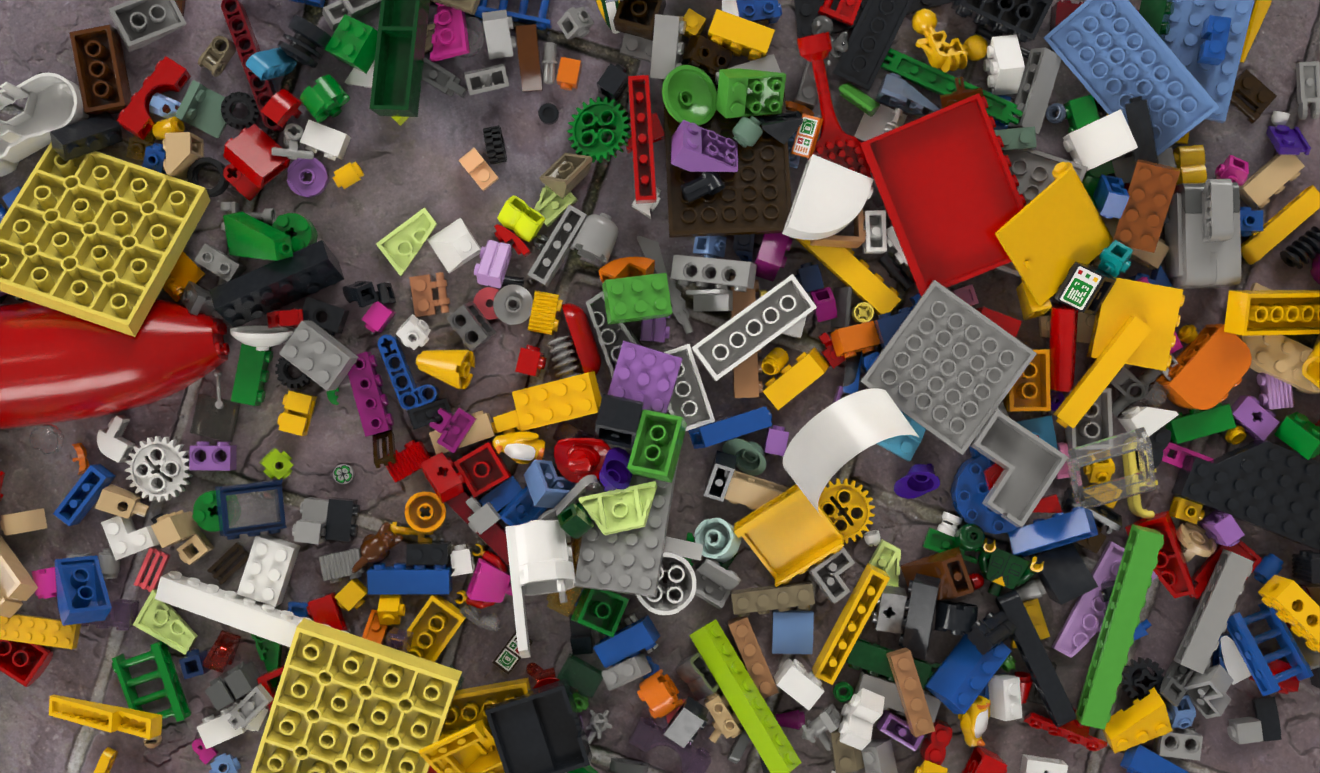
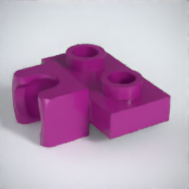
M440 408L438 414L443 417V422L441 424L430 422L429 426L442 433L437 443L455 453L477 418L461 408H458L454 415Z

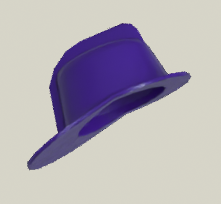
M615 447L606 454L602 469L599 472V479L604 486L605 492L616 489L624 490L630 485L632 473L627 467L631 455L625 449Z
M915 464L909 469L906 476L896 481L894 491L902 498H917L937 489L940 486V479L935 475L932 464Z

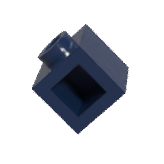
M812 262L800 265L801 269H798L797 275L794 276L806 293L824 288L818 264L813 265Z
M198 648L186 652L187 656L179 660L184 680L203 675L212 669L207 650L199 651Z

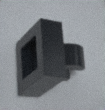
M391 283L377 284L378 291H376L378 301L387 305L396 303Z

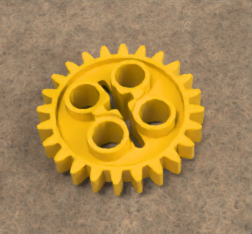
M836 478L835 484L829 480L828 487L823 489L818 504L822 509L826 504L832 505L833 510L827 515L834 525L838 520H844L845 526L839 531L844 537V542L848 544V538L855 542V535L863 537L861 531H869L866 524H873L869 517L875 516V514L870 512L875 506L869 505V502L873 500L872 497H865L869 491L864 490L861 492L863 485L859 484L855 487L856 481L854 480L848 484L847 478H844L843 483L840 482L839 478ZM846 491L849 496L845 502H840L839 494ZM831 496L835 498L841 507H846L844 512L853 521V525H850L842 514H837L839 509L831 501ZM855 507H859L861 510V514L857 518L851 516V511Z

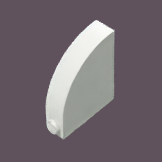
M813 154L806 163L782 234L802 240H818L839 233L859 214L866 200L870 199L874 190L871 187L874 179Z

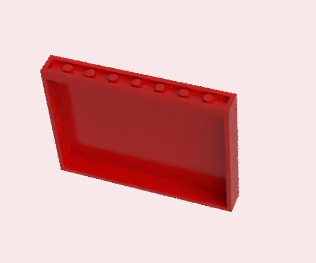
M980 93L860 143L921 297L933 280L948 288L1012 262L995 233L1021 211L1027 203L1023 194L1019 195L1016 187L1019 186V182L1015 174L1011 175L1009 167L1012 166L1008 155L1004 156L1001 148L1004 147L1000 135L996 136L993 129L996 128L995 121L992 116H988L986 111L989 108L985 96L981 97Z

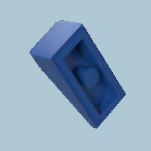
M511 476L482 497L479 502L482 506L490 502L495 510L499 511L510 503L523 489L514 476Z

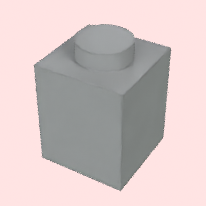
M1253 716L1228 719L1229 726L1227 727V732L1234 742L1247 744L1263 741L1260 720Z

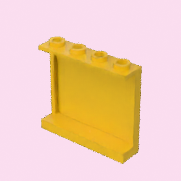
M1115 278L1116 282L1095 315L1087 357L1098 358L1129 317L1136 316L1153 329L1125 364L1166 371L1172 361V356L1170 355L1171 347H1174L1176 342V335H1174L1175 327H1178L1180 323L1179 308L1183 306L1185 300L1183 289Z
M797 484L734 523L733 532L738 538L743 537L775 579L776 587L781 584H787L791 581L792 577L805 573L810 566L815 563H821L825 560L826 556L839 552L844 546L843 535L819 504L818 513Z

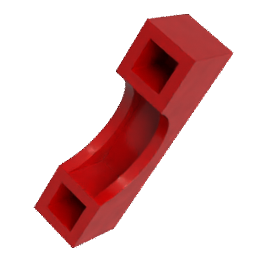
M167 56L160 60L155 66V71L144 80L139 92L132 96L127 108L122 109L117 119L119 124L138 138L144 140L153 125H155L149 111L152 96L156 92L160 94L167 91L180 92L191 77L187 69Z

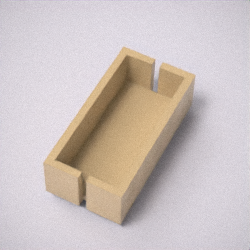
M0 535V616L11 618L23 605L21 601H27L38 587Z

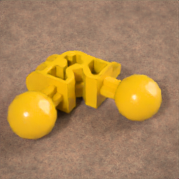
M921 9L913 15L912 28L918 34L925 36L923 39H918L915 45L917 48L924 50L932 67L941 69L944 73L949 70L956 71L958 68H966L967 59L979 61L987 55L988 43L982 36L972 35L963 44H961L959 38H954L950 43L945 42L947 38L945 31H935L937 17L934 12L929 9Z

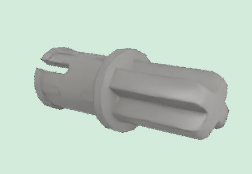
M553 42L544 43V60L542 65H544L543 82L545 84H553L555 81V66L558 65V62L556 61L557 44Z

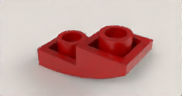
M498 224L494 226L497 230L494 234L500 243L504 241L506 244H510L514 241L515 243L512 246L518 255L523 254L527 257L532 253L526 244L513 232Z

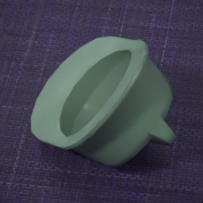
M730 439L724 443L722 451L737 456L736 466L745 474L759 475L766 469L767 463L764 451L756 442Z

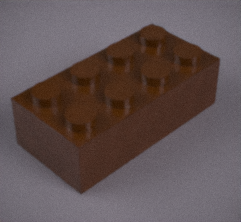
M104 25L69 32L84 112L92 117L107 112L109 114L120 113L122 109L127 108L130 104L132 96L121 39L117 29L111 25Z

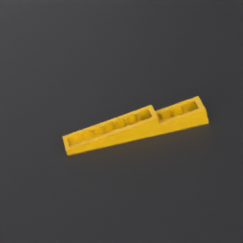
M51 695L49 699V716L110 733L118 730L146 739H152L162 733L163 715L59 695Z

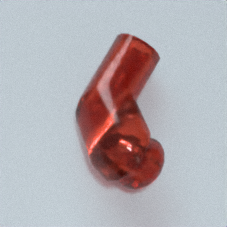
M534 662L529 663L526 667L527 673L537 681L556 677L554 667L543 669Z

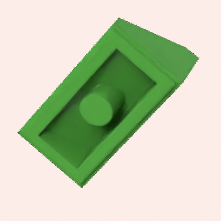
M846 83L839 87L840 96L870 117L879 109L880 104L851 83Z

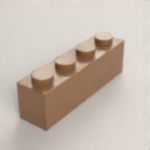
M736 617L728 620V625L747 671L762 697L765 699L779 693L748 617Z
M905 647L886 653L910 732L915 737L934 732L935 728L911 651Z

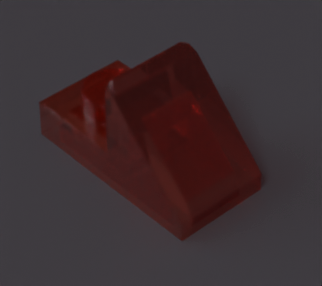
M222 630L205 658L203 666L223 673L227 664L231 665L233 663L241 636Z

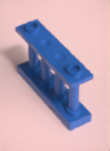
M480 0L475 16L482 18V13L507 10L508 0H500L498 9L487 7L488 0ZM529 0L520 1L518 13L507 11V17L512 16V21L528 25L536 24L538 30L552 28L551 20L546 19L550 0H541L538 17L526 15Z
M1264 603L1258 605L1261 611L1244 618L1240 612L1229 616L1227 630L1262 696H1266L1281 690L1278 683L1296 676L1300 681L1314 675L1286 623L1276 616L1277 611L1273 607L1269 608ZM1265 618L1271 630L1253 637L1247 625ZM1275 637L1281 649L1263 656L1257 644ZM1286 656L1292 668L1273 675L1268 663Z

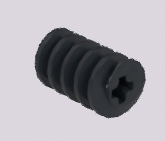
M1313 226L1311 230L1306 231L1298 240H1295L1292 245L1287 246L1285 250L1281 251L1280 257L1284 263L1290 267L1302 269L1303 264L1301 262L1308 264V257L1314 259L1316 257L1315 253L1320 254V229Z

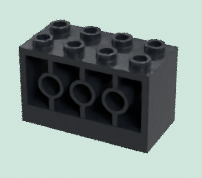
M955 0L951 8L956 10L955 14L958 16L973 18V22L979 26L984 27L987 25L992 27L991 31L998 35L1003 33L1006 35H1017L1020 44L1021 42L1026 43L1035 39L1053 0Z

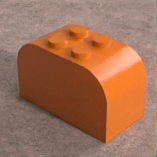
M1225 324L1205 325L1198 333L1196 339L1189 343L1176 357V361L1179 364H1176L1173 368L1171 366L1168 368L1170 370L1168 376L1172 380L1168 381L1164 374H1161L1153 383L1174 405L1181 408L1207 410L1224 401L1229 395L1228 392L1241 383L1243 375L1251 365V352L1249 347L1236 334L1224 332Z

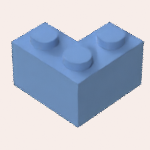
M535 459L524 473L534 507L554 508L576 485V483H572L563 477H557L552 461Z

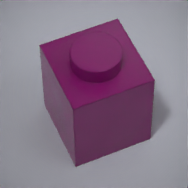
M830 287L810 292L811 300L817 307L813 311L818 322L838 317L836 301Z

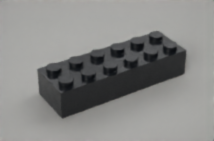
M321 240L294 252L293 257L273 261L209 291L214 309L234 328L240 327L256 318H261L267 313L278 310L292 302L299 301L310 294L317 293L328 286L335 285L344 280V276L338 259L324 241Z

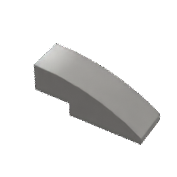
M339 0L323 7L322 15L331 30L335 31L345 14L357 20L381 5V0Z

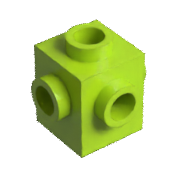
M273 448L259 462L265 468L263 472L271 480L274 477L277 480L287 478L291 474L292 470L290 468L293 466L290 462L292 458L285 451L280 453L276 448ZM277 462L280 463V467L278 469H276L275 467Z

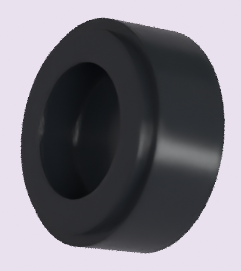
M546 103L540 107L538 115L544 124L550 125L558 120L559 111L554 104Z

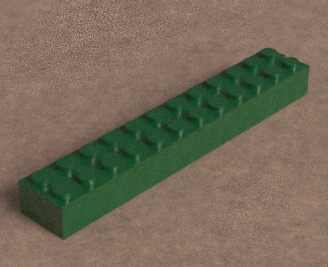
M381 0L369 108L379 116L418 117L430 0Z

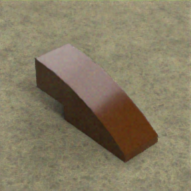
M536 24L516 26L522 91H543Z

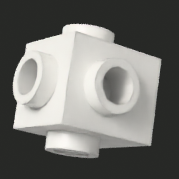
M412 314L398 328L396 335L401 338V342L406 347H411L415 350L418 346L423 347L428 342V335L431 330L425 321L419 320Z

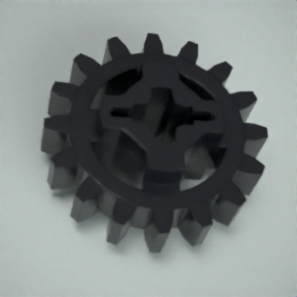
M1138 657V662L1131 659L1132 665L1124 666L1127 670L1126 672L1122 671L1124 678L1121 683L1125 684L1122 690L1128 692L1127 696L1130 698L1134 697V700L1137 698L1141 700V698L1143 699L1150 694L1149 690L1153 687L1159 695H1162L1160 694V688L1164 676L1161 674L1164 672V669L1158 668L1159 664L1157 662H1152L1149 658H1146L1144 661L1143 658ZM1147 667L1151 668L1154 674L1149 673ZM1132 685H1134L1135 687L1137 686L1139 692H1136L1133 689Z

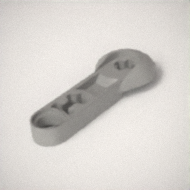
M587 475L583 477L553 509L542 513L537 520H558L557 515L572 503L576 505L579 502L578 498L595 494L601 486L597 476Z

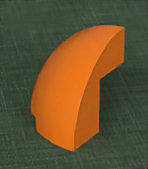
M635 256L613 260L599 269L600 279L603 284L608 279L654 274L655 260Z

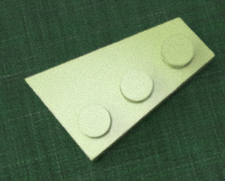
M424 207L377 242L376 245L398 274L402 276L437 226V223Z

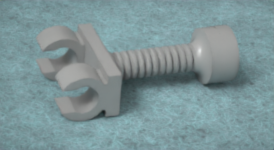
M221 202V210L232 211V213L239 212L240 204L237 202ZM265 208L263 212H244L258 220H263L266 224H273L276 220L274 208ZM221 222V230L225 231V224Z

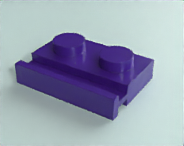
M1285 125L1268 126L1266 134L1278 154L1299 155L1300 152H1304L1305 155H1309L1311 147L1298 127L1290 129L1289 126Z

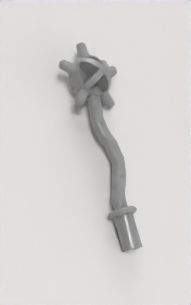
M590 710L592 717L590 724L586 726V730H592L587 738L588 744L593 741L596 733L597 738L601 739V732L605 731L606 728H612L607 719L608 710H605L603 714Z

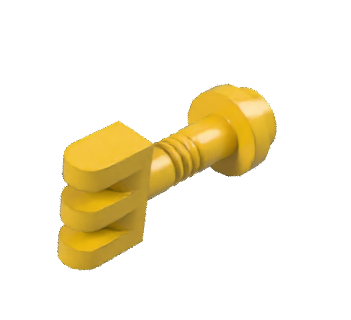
M397 522L390 524V529L394 534L418 535V542H432V538H424L425 534L416 532L411 527L397 526Z

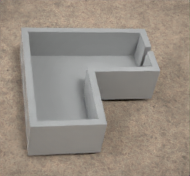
M999 410L994 411L970 444L972 448L1004 468L982 504L996 514H1002V518L1016 527L1024 526L1068 459V456Z

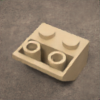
M191 132L165 133L163 149L166 151V159H164L163 167L166 174L185 180L190 165L195 160L204 157V139Z

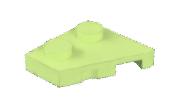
M545 185L542 188L540 199L536 203L534 210L543 215L546 219L544 224L549 227L566 211L569 204L572 206L578 200L571 192L562 199Z
M881 539L869 564L886 571L890 577L886 586L899 587L901 549Z

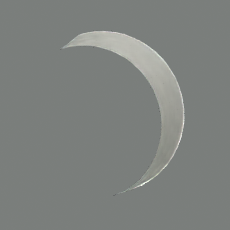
M879 388L865 389L834 402L804 425L788 445L783 457V466L819 513L818 502L823 489L835 473L849 460L868 447L885 439L900 435L919 436L886 390Z

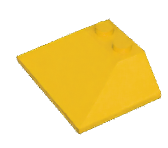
M483 719L419 750L421 757L437 773H505L491 729Z

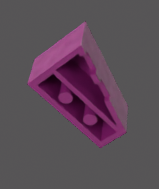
M782 233L764 234L755 264H757L755 276L773 282L779 269L785 266L787 257L784 256L785 250H790L793 239Z

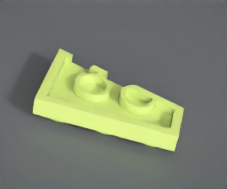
M153 589L133 626L186 655V652L190 651L198 635L170 604L155 599L157 590Z

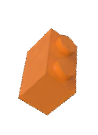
M874 321L840 328L830 334L836 356H844L845 359L857 355V352L861 351L863 354L875 351L874 348L881 344Z

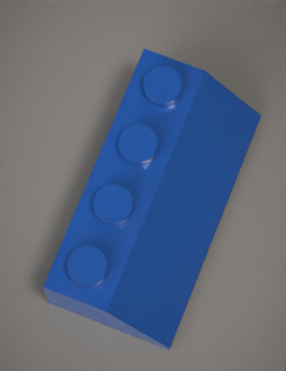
M964 634L924 687L954 714H965L1011 653V650L1004 643H1001L985 655H982L976 648V645H973L968 639V634Z

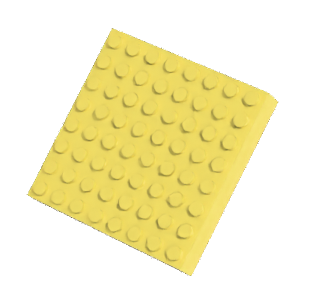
M50 142L0 222V291L135 337L211 201L205 187L97 151L64 161L52 148V142Z
M303 618L296 627L251 773H428L430 765L421 757L419 750L440 739L462 671Z

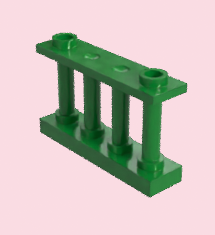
M157 641L150 645L151 650L149 652L129 659H125L124 654L112 658V668L118 675L129 709L143 711L142 705L167 697L171 707L155 713L163 715L162 720L173 716L179 722L191 715L167 644ZM150 659L156 661L158 666L156 671L132 679L128 667ZM157 678L162 679L164 684L163 690L140 698L138 697L135 686Z

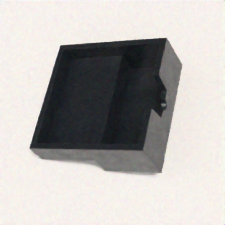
M567 678L528 690L525 695L488 706L485 709L505 773H566L590 765L592 753Z

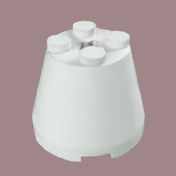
M663 552L656 597L636 596L641 604L652 613L658 615L676 614L684 609L695 595V572L690 563L682 556L672 552ZM664 572H667L669 577L667 583H663L662 580Z

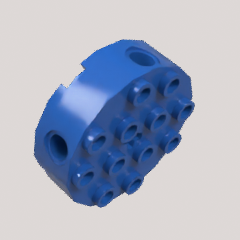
M984 455L972 456L961 464L954 476L950 490L954 509L963 518L964 522L978 525L983 532L1001 534L1015 530L1018 527L1002 518V514H996L982 504L989 493L983 471L995 464V462Z

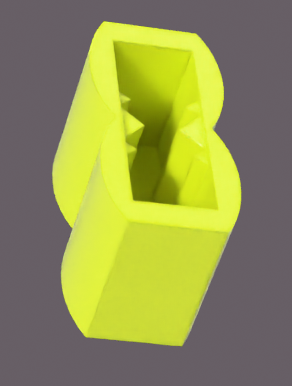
M514 195L505 202L497 217L505 228L513 230L521 240L527 242L536 237L546 220L538 211L530 208L522 199Z

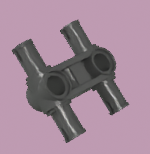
M1123 366L1110 382L1121 392L1119 393L1120 396L1112 403V413L1117 417L1129 404L1132 405L1136 401L1143 399L1149 389L1148 386L1162 373L1159 370L1148 368L1140 377H1135ZM1133 386H1138V393L1133 396L1130 395V389Z

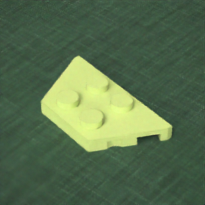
M656 481L630 486L624 490L616 489L578 499L604 535L646 526L658 485Z

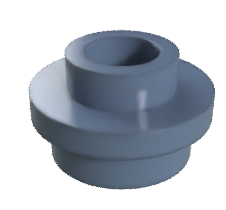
M1060 103L1050 105L1046 110L1047 120L1053 124L1061 123L1066 117L1065 106ZM1059 111L1058 116L1055 117V113Z

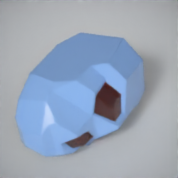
M156 92L150 101L149 111L167 119L175 116L181 103Z

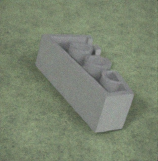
M602 291L588 300L586 305L596 329L598 340L602 346L606 363L609 366L611 377L613 378L623 341L641 344L627 322L608 324Z

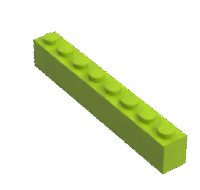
M715 619L690 634L689 636L770 773H790L802 762L718 621Z

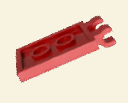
M1241 540L1231 547L1219 544L1215 552L1207 558L1191 578L1196 582L1193 585L1195 594L1188 596L1198 599L1202 592L1204 593L1223 549L1254 561L1252 565L1253 571L1262 558Z

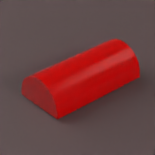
M1066 304L1052 305L1049 340L1050 389L1062 392H1070L1074 384L1078 310Z
M0 639V671L25 687L33 684L41 676L53 657V652L43 645Z

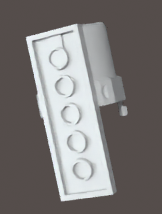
M533 520L520 525L505 527L517 644L521 658L531 657L524 595L534 596L559 592L560 603H566L568 599L565 591L575 587L571 545H567V543L571 542V538L560 527L559 520Z

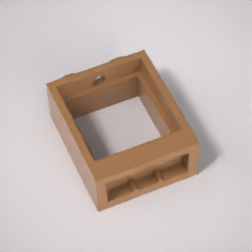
M862 208L853 219L854 236L832 235L823 239L810 240V245L858 248L866 240V230H864L863 225L865 210Z

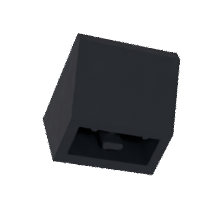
M603 394L596 421L595 439H601L607 444L632 449L643 412L644 402Z

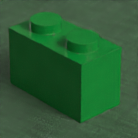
M1298 412L1286 416L1274 435L1307 460L1320 454V427L1309 421L1307 416Z

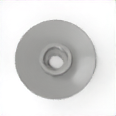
M515 284L507 285L496 293L493 309L496 316L502 322L510 325L521 324L531 315L533 298L526 288ZM511 300L516 301V305L514 307L509 306V302Z

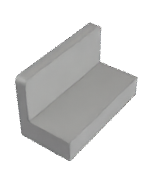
M686 290V295H694L693 312L733 311L732 290Z

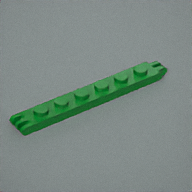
M891 48L888 54L892 57L886 55L884 59L889 64L882 63L880 67L939 95L950 94L956 90V77ZM964 81L966 89L979 88ZM983 90V96H985L989 107L986 109L988 116H992L994 120L1008 125L1009 122L1017 125L1019 119L1013 117V115L1017 117H1022L1023 115L1022 111L1016 109L1018 106Z

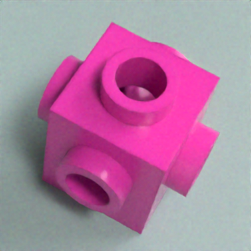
M1229 155L1225 162L1219 164L1216 168V179H1231L1232 182H1237L1239 186H1243L1249 174V164L1242 159Z

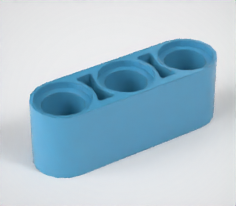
M281 48L256 52L246 62V66L261 80L288 75L297 64Z

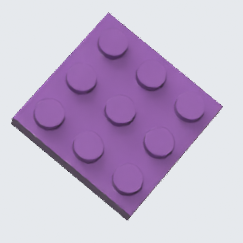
M624 340L608 395L644 402V410L667 414L683 358Z

